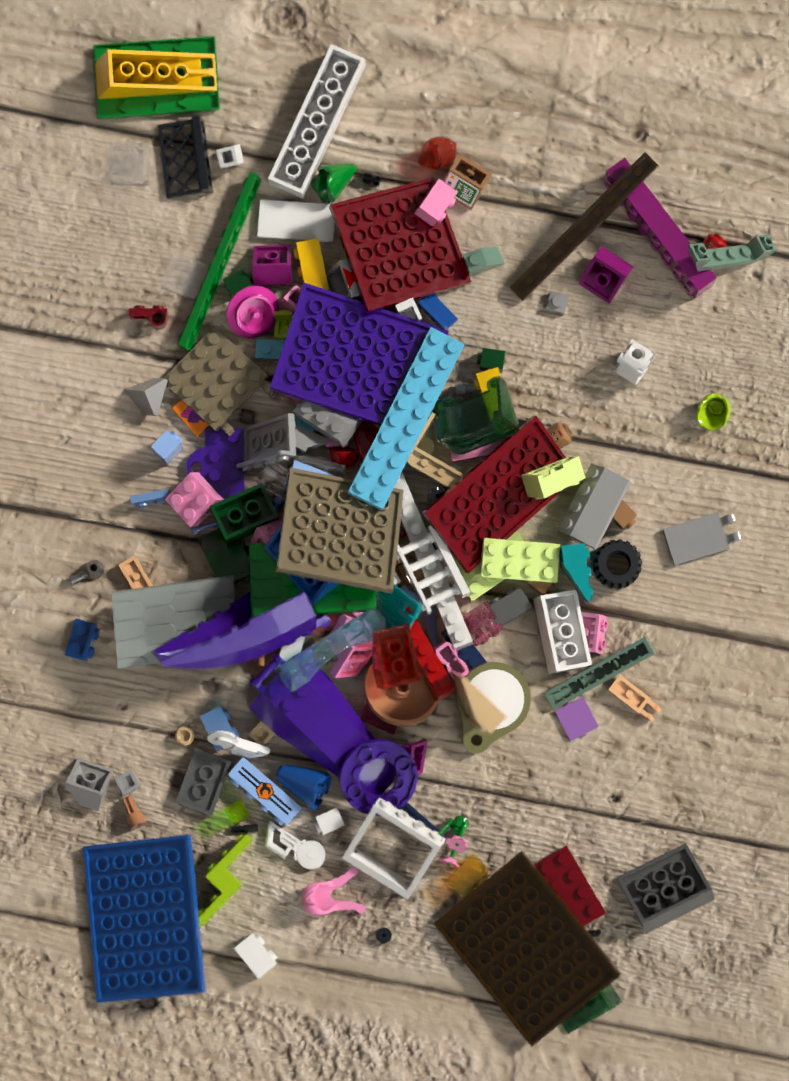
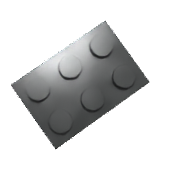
M195 748L175 803L212 816L232 761Z

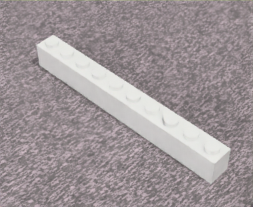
M401 472L394 488L404 490L400 521L409 543H412L426 536L427 530L404 475ZM428 543L413 550L417 561L435 553L433 545ZM439 560L421 568L424 579L443 570ZM445 577L429 585L428 588L433 597L449 589L450 585ZM454 595L436 603V608L451 644L456 651L472 645V638Z

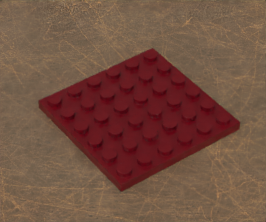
M434 177L330 204L329 209L366 313L399 304L412 297L413 299H418L471 283L448 215L445 216L441 223L437 222L432 227L414 214L436 183Z

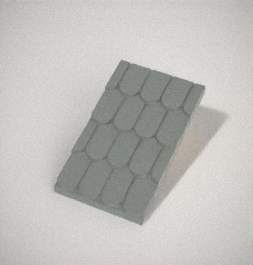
M234 575L113 591L111 594L118 669L159 663L153 657L151 651L177 637L184 631L189 633L198 628L197 623L200 621L206 623L214 618L213 614L220 611L222 613L229 609V604L236 600Z

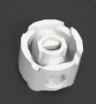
M632 339L626 348L628 349L626 353L622 352L617 359V365L613 371L636 385L648 370L647 367L652 363L656 353Z

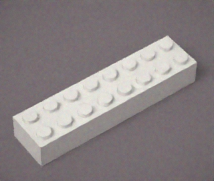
M330 45L268 177L270 185L304 199L363 73L366 59L335 45Z

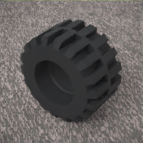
M622 539L617 541L610 540V542L604 543L596 552L593 560V572L596 574L597 580H600L603 586L606 585L610 589L616 588V590L633 584L642 569L640 552L630 542H624ZM621 554L627 559L629 567L626 573L614 575L608 571L606 561L610 555Z

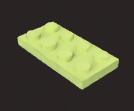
M483 538L480 577L557 583L560 544Z

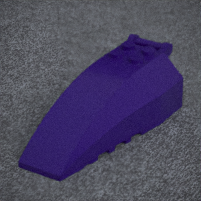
M304 591L263 612L261 615L251 618L250 592L230 603L229 609L222 613L220 611L213 614L214 618L206 623L200 621L197 623L198 628L189 633L188 631L182 632L177 637L151 651V653L162 666L205 669L229 666L261 657L285 645H291L297 638L310 635L314 629L320 626H329L330 618L327 615L314 614Z
M303 652L298 654L288 664L276 653L269 665L256 678L253 677L250 680L260 691V694L248 708L278 737L339 777L342 763L348 753L359 744L375 739L333 681ZM280 664L283 669L264 688L261 683ZM375 759L362 768L359 781L366 792L380 795L397 779V771L389 761Z

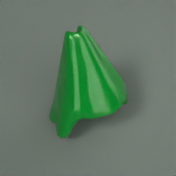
M352 163L320 166L318 170L319 175L312 183L313 190L324 203H334L353 177L357 166Z

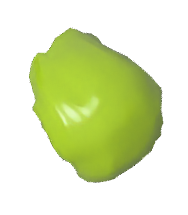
M718 393L708 394L702 398L697 407L696 421L699 426L713 431L720 430L727 424L731 406L726 397Z

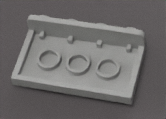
M287 413L243 428L244 462L236 464L237 469H243V472L247 473L254 472V469L266 468L265 465H276L278 461H288V458L296 456V424L294 414Z

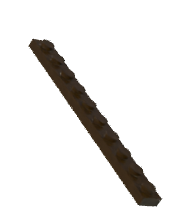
M644 152L509 288L522 301H525L659 165Z

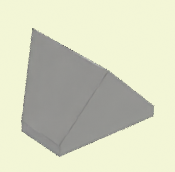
M153 378L126 388L124 391L144 415L157 416L168 380Z
M300 426L295 428L296 453L306 456L308 452L332 441Z

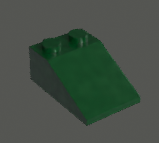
M219 529L198 537V541L215 577L234 575L235 584L249 578L248 555L241 540L226 545Z

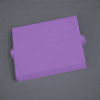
M584 697L572 703L568 702L566 706L555 711L570 741L582 735L586 736V733L599 727Z

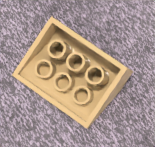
M453 669L451 674L465 713L469 715L467 720L483 733L487 731L491 734L507 716L470 681Z

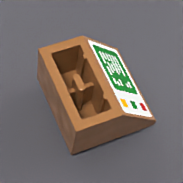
M459 154L450 168L444 183L457 191L454 198L458 203L472 210L489 184L492 173Z

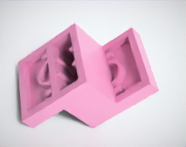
M368 612L343 613L338 618L334 629L329 633L325 644L339 658L334 663V667L330 672L334 678L359 676L377 648L363 633L372 618Z

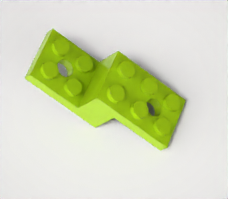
M241 834L234 841L235 847L232 850L227 849L220 856L222 860L218 864L213 863L206 870L208 874L205 877L222 894L217 893L209 901L211 905L207 909L203 907L198 912L200 927H203L244 885L228 867L254 841L250 835L246 834L244 836Z

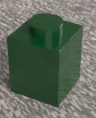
M243 269L223 279L231 298L241 289L252 286L251 284L254 282L249 272L245 274Z
M483 348L482 353H478L477 358L480 370L486 371L498 367L499 372L502 373L505 351Z

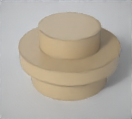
M187 726L180 727L175 733L176 741L183 746L190 745L195 737L193 730Z

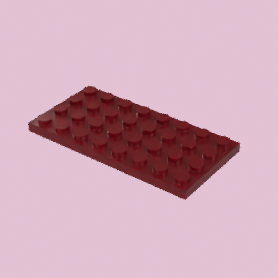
M532 416L422 513L464 571L470 573L481 563L483 538L507 540L560 493L557 492L538 500L535 497H528L521 475L566 457L538 417Z

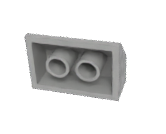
M301 400L294 410L299 420L343 448L363 422L361 419Z

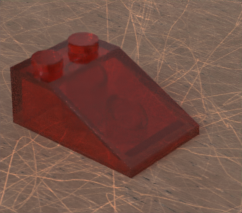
M409 623L372 632L373 672L377 688L386 690L420 681Z

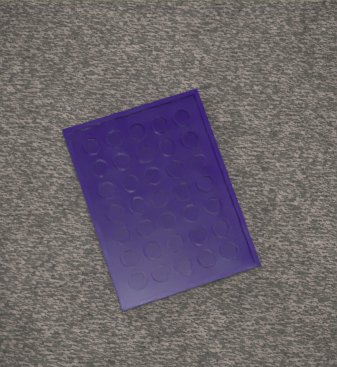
M303 283L270 389L381 426L430 327L448 335L449 331L385 309L366 313L361 301Z

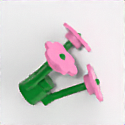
M456 816L455 819L449 818L447 824L438 831V835H442L451 827L450 831L454 834V836L446 839L449 848L452 849L450 857L446 856L445 858L438 859L444 865L452 868H460L454 859L456 851L463 852V850L468 848V845H466L467 841L462 836L469 825V821L462 816Z

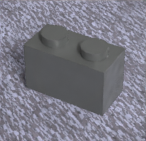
M513 587L505 592L507 596L502 599L497 597L489 602L490 606L487 607V610L498 628L532 609V605L521 587L517 590Z

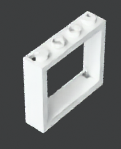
M379 798L342 859L404 898L409 899L444 843L445 838L438 835V832L427 828L421 821L411 818L405 811L395 808L389 801L386 802ZM376 813L433 848L412 883L356 848Z

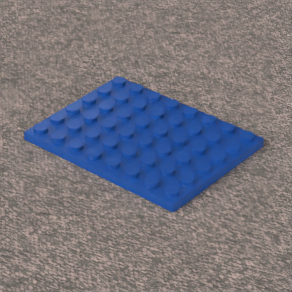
M191 834L83 846L97 1003L206 993Z

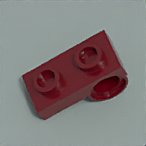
M135 305L134 308H129L130 319H149L154 329L161 330L167 325L169 312L167 308L161 305H155L153 308ZM162 316L163 321L156 324L153 322L154 317Z

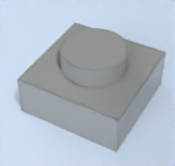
M551 291L546 310L564 315L569 295Z
M132 769L114 778L123 796L141 787Z

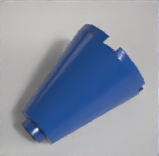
M285 764L283 767L280 766L276 772L277 781L314 810L324 801L321 798L324 794L327 795L332 781V777L328 773Z

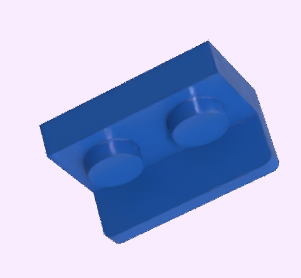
M76 618L64 655L85 662L88 661V658L91 659L94 653L93 642L98 639L100 634L99 625Z

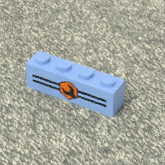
M244 757L228 774L231 777L229 781L237 788L241 785L246 790L244 794L251 800L256 798L260 802L258 806L266 813L271 811L275 815L273 819L281 826L283 824L288 826L302 809L300 805Z

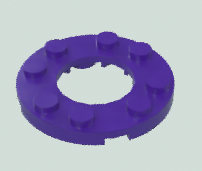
M373 739L359 744L348 753L342 763L339 780L341 790L348 803L359 812L368 815L379 798L386 802L389 801L397 809L401 806L403 807L415 792L418 773L412 756L403 746L387 739ZM375 759H385L391 762L397 771V779L393 788L380 795L366 792L359 781L362 768Z

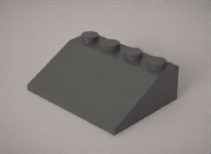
M686 843L617 877L645 934L715 900L710 884Z

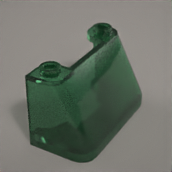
M500 376L492 377L487 381V391L460 402L450 396L438 400L435 404L437 441L455 454H466L518 433V419L503 378Z

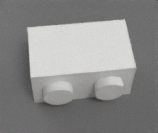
M252 933L234 949L259 979L278 964L275 961L278 957L271 949L267 951L263 946L265 941L259 934L255 936Z

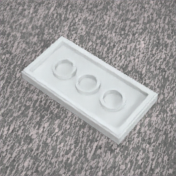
M260 200L257 237L295 241L319 238V242L333 243L334 220L329 209L330 204Z

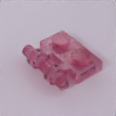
M488 601L481 603L462 616L470 635L473 634L475 636L473 640L475 646L485 644L489 638L496 637L503 630V626L500 623L493 624L492 621L497 617ZM485 627L486 632H483L481 628Z

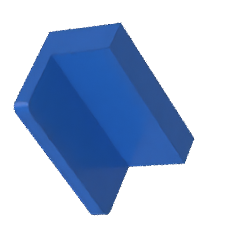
M435 294L429 295L424 300L421 299L418 302L420 309L439 328L448 330L458 321V318Z

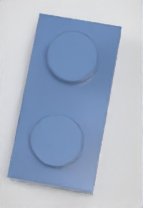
M168 489L130 496L133 506H137V508L147 507L148 503L152 502L163 504L166 503L165 499L170 492Z

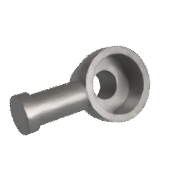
M91 560L86 564L84 571L70 576L69 579L73 586L87 577L98 579L104 574V566L98 560ZM96 565L97 570L91 571V566Z

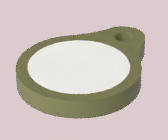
M501 662L479 664L464 676L507 716L491 734L487 731L483 733L467 720L469 715L465 713L457 691V707L462 724V744L471 753H482L497 739L515 730L525 720L530 709L531 694L525 678L516 669ZM480 735L481 741L476 745L472 744V736Z

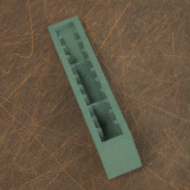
M644 637L544 694L554 710L655 655L656 651L649 638Z

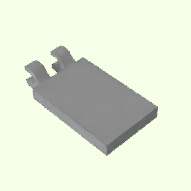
M717 512L663 529L674 566L729 550V543L740 541L741 536L739 532L726 536L723 525L735 522L734 514L732 513L720 518Z

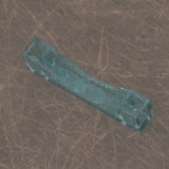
M377 609L365 611L280 666V679L292 692L307 683L326 662L338 653L356 644L371 642L385 633V618Z

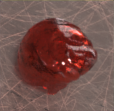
M444 136L431 138L423 144L418 163L423 167L435 170L447 167L456 158L457 144Z

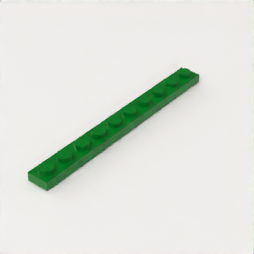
M250 172L244 180L243 190L236 199V207L229 216L228 226L222 233V240L215 250L214 260L208 267L206 279L201 283L199 296L194 300L192 313L187 317L184 332L179 336L178 345L185 351L190 352L195 344L262 182L261 178L255 173Z

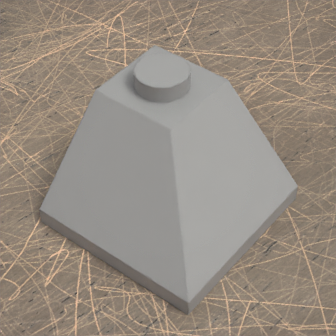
M78 758L66 780L65 786L81 806L99 811L105 799L114 770Z

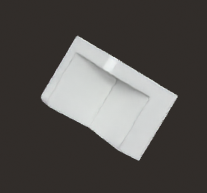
M413 297L395 305L397 314L422 321V316Z

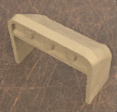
M432 412L407 463L413 469L450 489L475 466L468 468L465 474H462L431 456L434 452V443L426 437V434L435 420L436 414Z

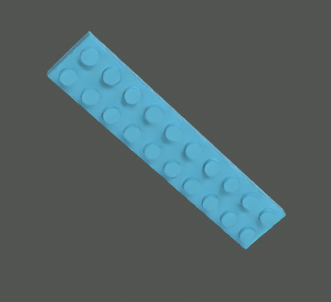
M430 327L348 494L381 511L384 509L465 345L464 343Z

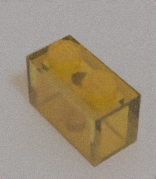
M472 854L446 883L464 898L475 889L474 886L478 882L482 884L490 876L488 874L490 870Z

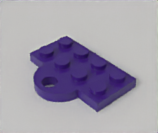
M234 428L235 432L231 436L227 435L222 429H219L217 432L214 429H205V448L193 452L187 461V473H192V464L200 463L202 469L199 473L223 499L245 490L243 469H237L236 464L244 462L243 428Z

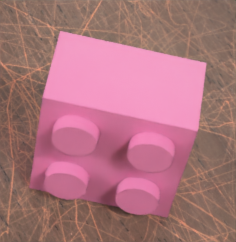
M199 472L189 473L165 499L189 527L199 526L211 513L210 506L224 500Z

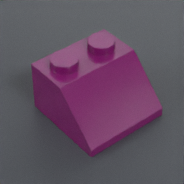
M291 244L253 246L254 285L292 284Z
M601 247L591 260L578 284L610 304L626 281L633 266L604 247Z

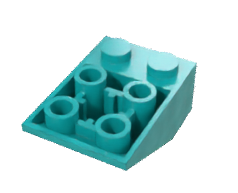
M585 543L560 546V567L577 590L583 602H590L591 598L594 597L593 586H589V579L592 578L591 567H587V560L590 558L589 548L585 547Z

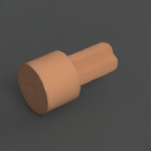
M127 796L123 798L122 802L128 814L126 820L130 829H137L145 825L144 815L142 811H138L133 797Z

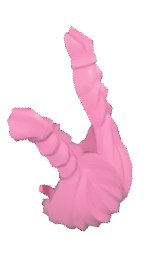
M352 867L346 874L331 881H319L308 885L301 894L304 910L314 916L327 915L334 910L352 909L363 914L366 911V907L363 904L334 900L330 897L333 890L341 887L351 877L358 874L357 868Z

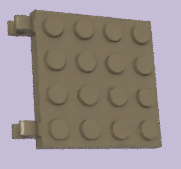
M215 327L163 378L168 380L166 386L216 432L221 428L229 436L235 430L226 421L254 392L261 387L270 396L274 391L270 389L271 384L266 381L269 376Z

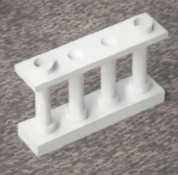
M432 526L428 527L426 536L402 548L398 544L396 560H400L420 599L418 602L422 604V612L426 611L427 615L431 614L430 606L452 595L460 594L464 598L470 594L447 545ZM428 543L435 544L437 548L435 553L413 564H408L404 556L405 554ZM443 560L446 566L444 570L417 582L413 574L414 571L434 561ZM445 577L453 579L455 583L452 585L453 587L431 598H425L421 589Z

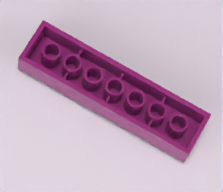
M625 157L606 170L604 185L607 189L631 166ZM643 182L620 206L626 208L628 211L626 213L630 220L636 221L639 225L638 230L644 237L647 236L649 238V244L654 251L658 250L662 256V262L666 266L671 267L677 281L681 280L684 284L685 292L689 296L692 295L695 299L711 288L717 277L711 270L697 271L687 247L691 243Z

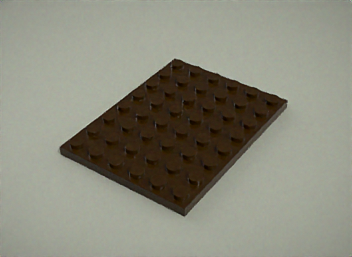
M523 850L433 923L531 1047L622 975Z

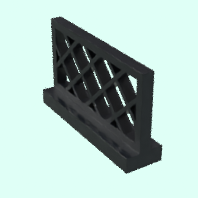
M199 115L193 116L192 119L158 125L167 198L171 199L199 193H213L204 119ZM191 124V132L186 137L180 130L184 125ZM172 128L175 131L169 140L164 137L163 129ZM178 134L185 138L180 147L172 143ZM188 141L194 145L190 155L182 150ZM170 144L177 149L172 158L166 155V150ZM180 152L187 156L182 165L174 161ZM191 159L196 162V168L192 173L185 169V166ZM172 163L180 167L174 176L168 172V168ZM183 170L190 175L184 184L177 180V177ZM194 177L198 180L199 188L191 190L187 185ZM174 181L182 185L178 192L171 193L170 187Z

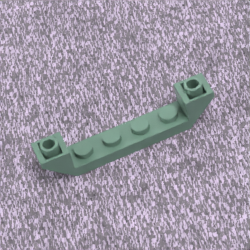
M769 234L755 236L745 245L706 249L703 243L687 246L697 271L749 265L777 251Z

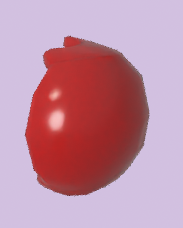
M348 447L330 449V458L334 465L348 468L358 461L359 450Z

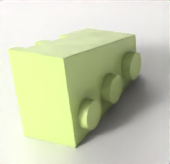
M569 456L521 475L527 496L535 497L536 500L560 492L568 486H575L580 483L579 481L585 479L579 456Z

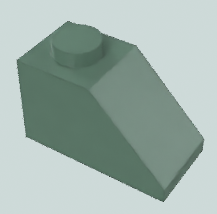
M498 246L480 248L463 254V260L469 276L505 264Z

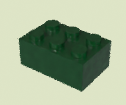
M263 483L210 506V512L226 545L253 534L257 527L279 519Z

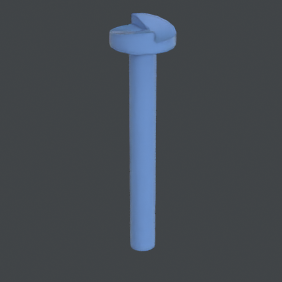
M211 522L196 528H190L193 530V536H197L196 532L217 525L215 522Z

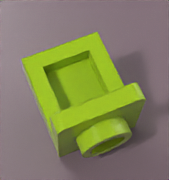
M275 311V340L286 339L294 314L292 311Z

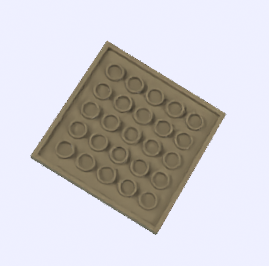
M290 468L276 571L392 593L404 490L393 488L384 509L381 511L348 494L354 480Z

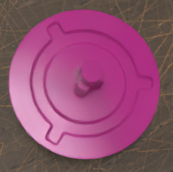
M245 287L238 291L230 300L226 312L227 322L230 328L241 337H260L274 327L276 323L274 313L275 311H280L279 302L273 292L265 287Z

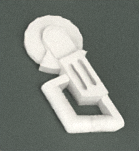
M214 731L207 735V740L210 743L223 746V749L229 748V753L247 759L265 756L270 753L269 747L241 739L239 736H235L227 731Z
M269 821L267 824L264 844L266 848L283 859L287 857L291 849L294 850L295 861L298 860L299 864L307 869H316L323 864L325 850L319 842L314 840L306 841V839L300 841L273 822ZM274 829L281 832L280 842L288 846L286 851L273 843Z

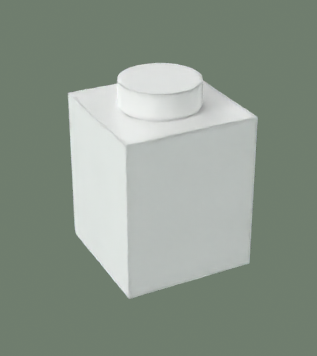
M240 144L216 150L220 168L244 163Z
M337 808L317 816V821L314 822L318 833L322 832L323 835L345 826Z

